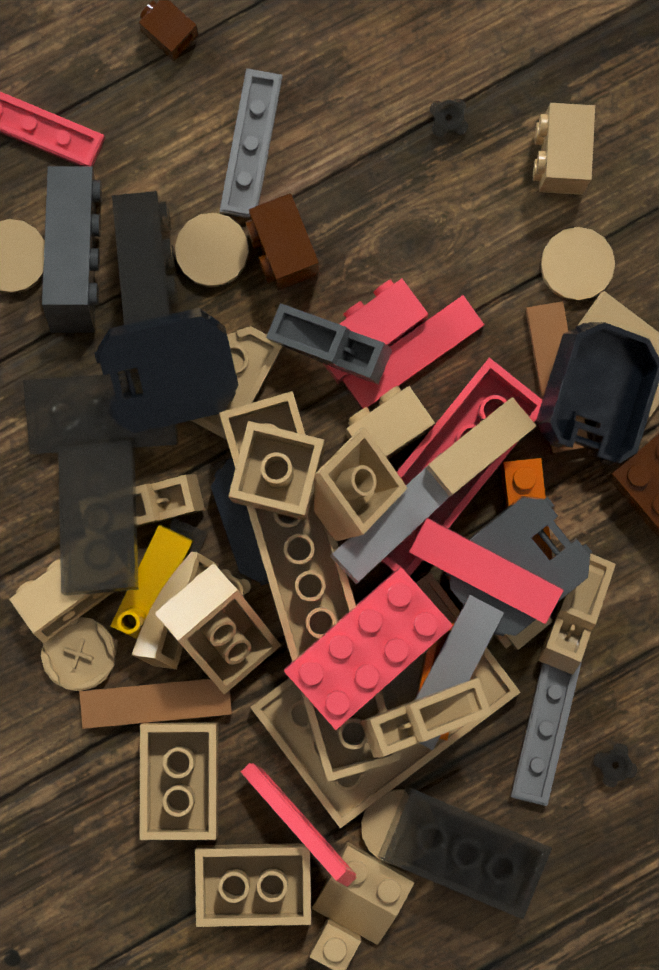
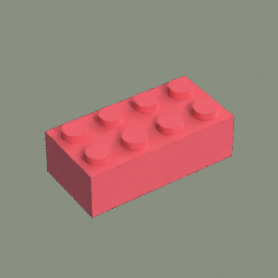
M399 567L284 669V672L332 727L337 730L451 629L453 625L405 570Z

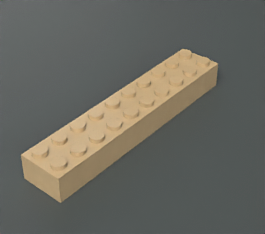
M293 391L219 413L235 469L248 421L306 435ZM314 495L307 521L247 506L292 662L356 606L347 574L330 557L339 546L314 512ZM381 691L337 730L332 727L302 693L327 782L401 760L399 751L384 757L374 758L360 722L387 711Z

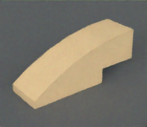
M512 397L429 463L426 469L451 497L534 429L536 425Z
M197 474L182 475L153 484H144L79 502L87 537L97 536L99 533L103 535L205 511Z
M191 552L164 585L149 610L139 632L132 656L155 667L177 670L183 646L156 616L155 612L214 563L218 567L217 563L198 552Z
M590 554L588 578L560 600L538 661L569 674H574L582 661L591 631L596 625L616 565L615 563Z
M474 678L360 722L373 757L377 758L387 756L416 743L425 742L489 716L492 712L479 678Z

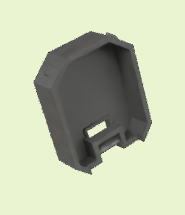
M521 496L472 535L469 540L562 588L564 591L558 600L559 602L588 578L590 554L592 551L586 544L581 545L577 538L570 542L553 521L558 515L552 509L554 504L548 497L544 499ZM548 526L564 545V548L560 551L542 530L544 527ZM537 533L555 554L552 559L549 560L532 539ZM446 572V576H450V589L463 605L468 596L472 595L504 612L494 632L495 635L504 636V634L516 636L536 620Z

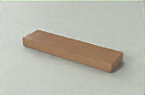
M563 301L527 307L525 309L542 400L562 335L568 332ZM576 416L575 421L585 424L584 418ZM578 429L577 435L588 439L587 432ZM574 444L573 448L563 446L557 448L550 445L551 454L586 448Z
M211 679L79 691L82 729L232 714L230 690L223 694Z

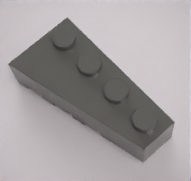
M48 166L42 306L51 333H95V306H98L99 288L98 283H95V271L100 269L99 248H96V237L101 236V216L96 214V203L102 202L101 180H95L93 166Z

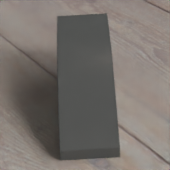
M281 303L266 336L268 340L375 384H379L392 353V349L384 342L358 334L345 326Z

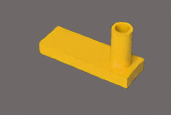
M158 525L110 625L111 627L135 639L138 638L149 610L169 578L185 560L193 540L162 525Z

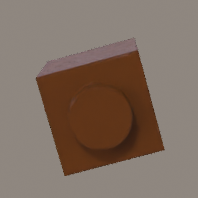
M159 0L157 3L152 1L140 14L141 20L139 25L141 32L173 61L199 35L197 25L169 0Z

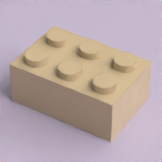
M214 563L198 574L192 582L155 612L156 616L223 694H226L281 646L237 588Z
M218 723L140 724V840H216L218 837Z
M303 843L197 845L195 849L196 927L311 925L310 850Z

